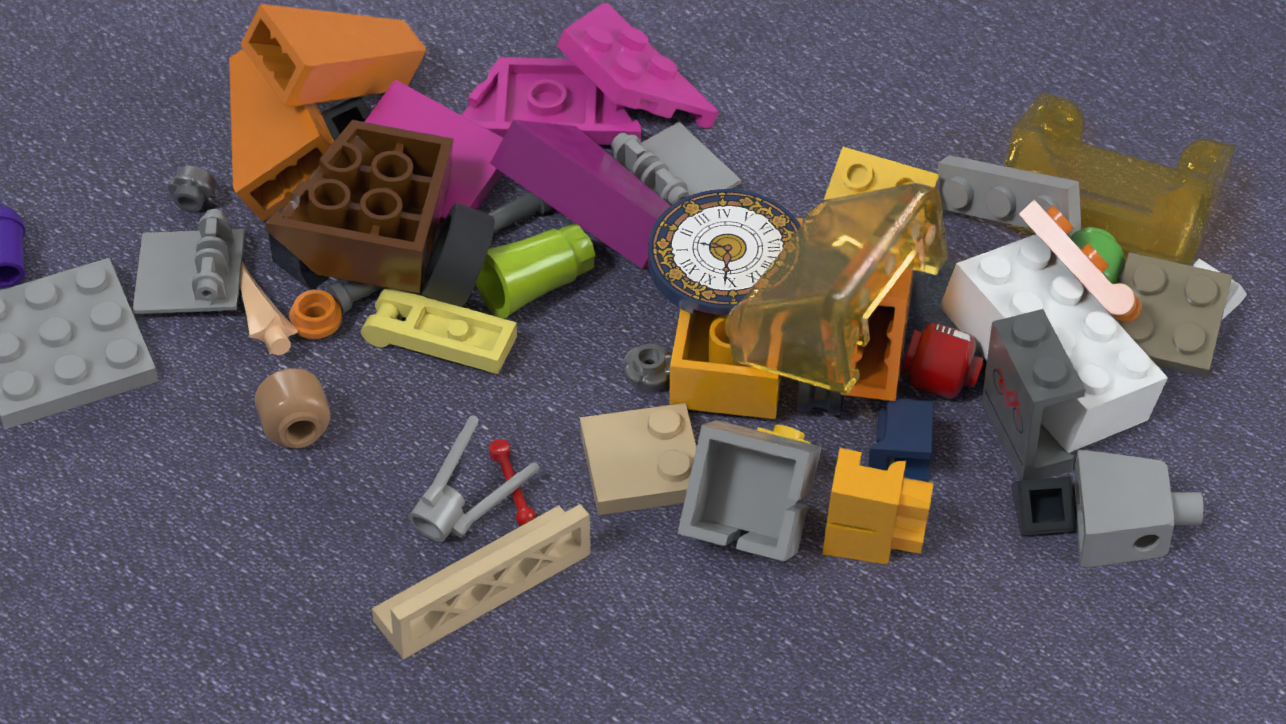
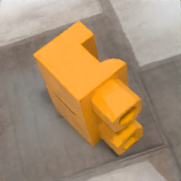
M840 448L831 490L822 555L888 565L891 549L921 554L933 483L903 478L906 461L894 462L885 471L860 466L862 452Z

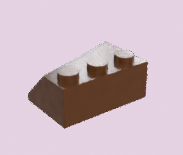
M352 120L322 155L320 166L306 182L301 181L291 192V200L280 213L275 211L266 222V231L317 275L420 293L451 181L454 139Z

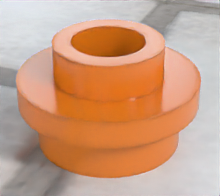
M308 290L295 299L289 312L290 323L298 330V335L308 339H321L337 331L342 322V311L338 302L328 292Z

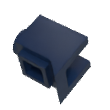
M899 398L895 401L887 400V410H878L876 444L869 450L868 467L887 471L892 463L906 461L903 478L929 482L934 401H920L910 398Z

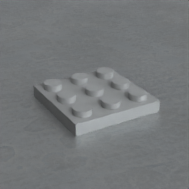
M110 258L0 290V420L4 430L158 382L156 367Z

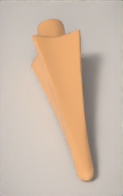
M242 261L239 287L247 315L250 338L264 342L269 354H285L291 347L288 337L298 333V330L262 291Z

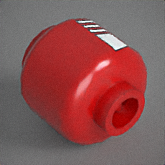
M932 322L927 324L922 332L914 329L901 370L909 372L908 381L912 387L946 399H954L961 393L964 385L972 388L975 387L984 358L974 355L976 341L971 334Z

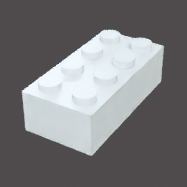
M1037 234L956 263L940 308L960 331L969 333L975 338L976 349L986 361L992 321L1043 309L1086 389L1085 397L1043 407L1041 423L1067 453L1148 421L1168 377Z

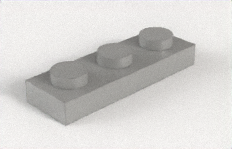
M951 155L938 162L941 209L1030 228L1019 213L1035 200L1045 212L1054 205L1071 223L1074 229L1067 235L1068 237L1081 230L1079 181Z

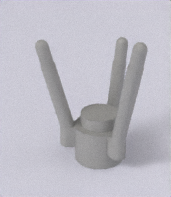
M472 415L468 418L432 485L409 514L410 522L418 531L438 542L445 541L450 532L462 538L477 519L539 471L537 463L529 464L464 514L461 509L465 504L464 498L455 489L446 484L479 422L476 416Z

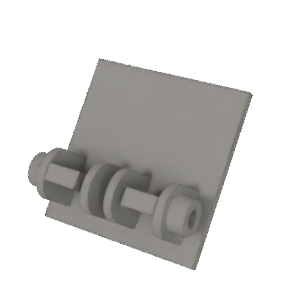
M680 122L642 143L636 135H627L626 133H620L612 141L611 146L614 149V159L670 206L683 198L699 192L732 189L741 184V179Z
M211 209L200 218L199 231L142 233L132 309L133 314L237 310L245 230L231 229L230 221L226 218L225 213L218 209Z

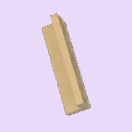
M581 504L566 512L560 506H557L373 607V622L402 659H405L589 556L590 515Z

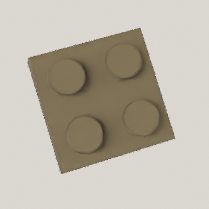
M1129 252L1121 284H1126L1133 290L1141 301L1142 309L1138 318L1133 322L1118 323L1158 367L1208 378L1232 275Z

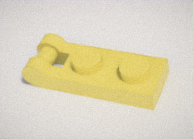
M386 288L380 293L375 303L376 314L370 315L361 329L362 337L376 347H386L392 344L499 374L517 338V322L393 288Z

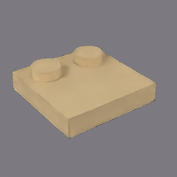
M686 403L580 417V433L598 515L685 502L697 448Z

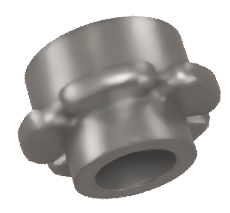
M184 166L178 170L174 180L170 179L168 181V192L173 196L174 203L183 210L197 212L202 207H211L216 201L215 197H213L216 180L204 169L195 166Z
M645 344L635 347L625 356L624 363L627 366L624 368V373L629 379L630 384L638 391L645 393L661 391L670 382L672 355H667V350L657 344Z

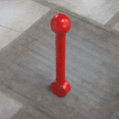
M495 439L489 444V456L492 460L499 462L505 480L508 481L515 475L509 461L511 455L510 444L505 439ZM520 487L513 491L511 495L518 510L515 520L519 526H522L537 518V514L533 508L527 506Z

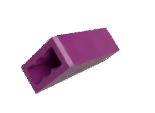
M513 120L490 163L638 267L649 269V236L658 218L670 205L578 127Z

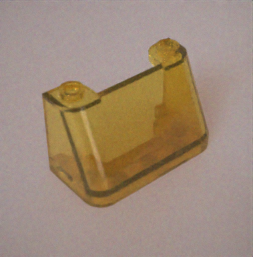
M1041 92L1013 128L1005 167L1079 181L1081 229L1095 227L1110 233L1121 246L1125 254V260H1127L1128 253L1131 252L1180 264H1191L1201 245L1227 179L1236 146L1212 139L1192 141L1183 150L1177 169L1082 143L1085 125L1082 110L1074 102L1066 98ZM1012 225L1016 228L1035 233L1031 228Z
M912 183L827 199L820 202L817 207H813L808 212L805 222L740 304L733 307L729 312L725 323V332L729 337L733 362L847 395L860 378L859 369L850 367L856 344L865 347L870 341L867 321L869 316L906 268L936 275L948 259L939 191L934 187Z

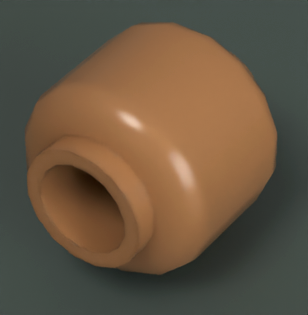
M295 368L280 370L266 377L257 388L254 397L256 411L263 432L272 443L281 447L302 448L314 443L327 430L331 420L330 408L322 384L313 373Z

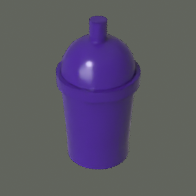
M1 200L0 288H10L18 285L25 278L23 238L25 237L26 230L23 219L12 208L2 205Z

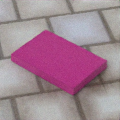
M397 80L393 81L365 120L366 123L454 139L451 181L440 221L443 223L452 206L456 203L478 210L503 174L490 163L503 140L501 136Z

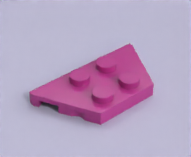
M602 3L564 29L557 47L614 104L633 109L647 110L655 115L670 119L675 109L687 111L695 118L698 126L704 128H711L719 111L677 71L678 67L672 60L657 52L648 43V37L640 30L633 28L608 3Z
M499 57L488 71V78L483 83L478 84L469 95V106L462 113V116L502 138H504L513 120L576 126L598 145H612V141L620 133L636 135L641 141V125L637 120L632 121L624 106L614 104L570 59Z

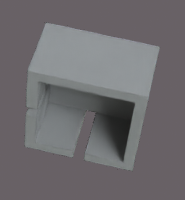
M718 420L702 425L677 534L723 546L738 540L736 549L781 561L788 560L798 553L808 505L800 504L798 501L811 495L822 447ZM741 530L749 531V533L740 537Z

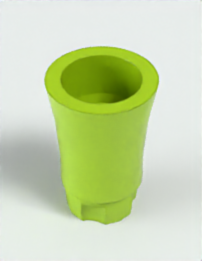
M572 224L559 230L550 229L530 238L489 248L476 281V286L489 310L499 318H507L527 303L575 281L577 276L595 267L594 258L596 257L593 244L580 225Z

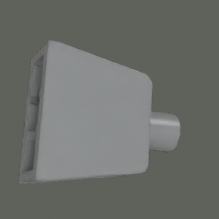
M1090 450L1077 451L1072 487L1080 567H1093L1163 557L1169 553L1174 525H1202V493L1171 492L1168 465L1162 460Z

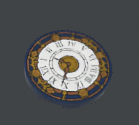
M708 190L681 199L670 206L658 218L649 236L648 266L656 287L670 302L691 314H695L698 310L710 314L733 315L734 320H743L773 311L795 294L800 287V280L807 264V240L797 219L776 201L745 190Z

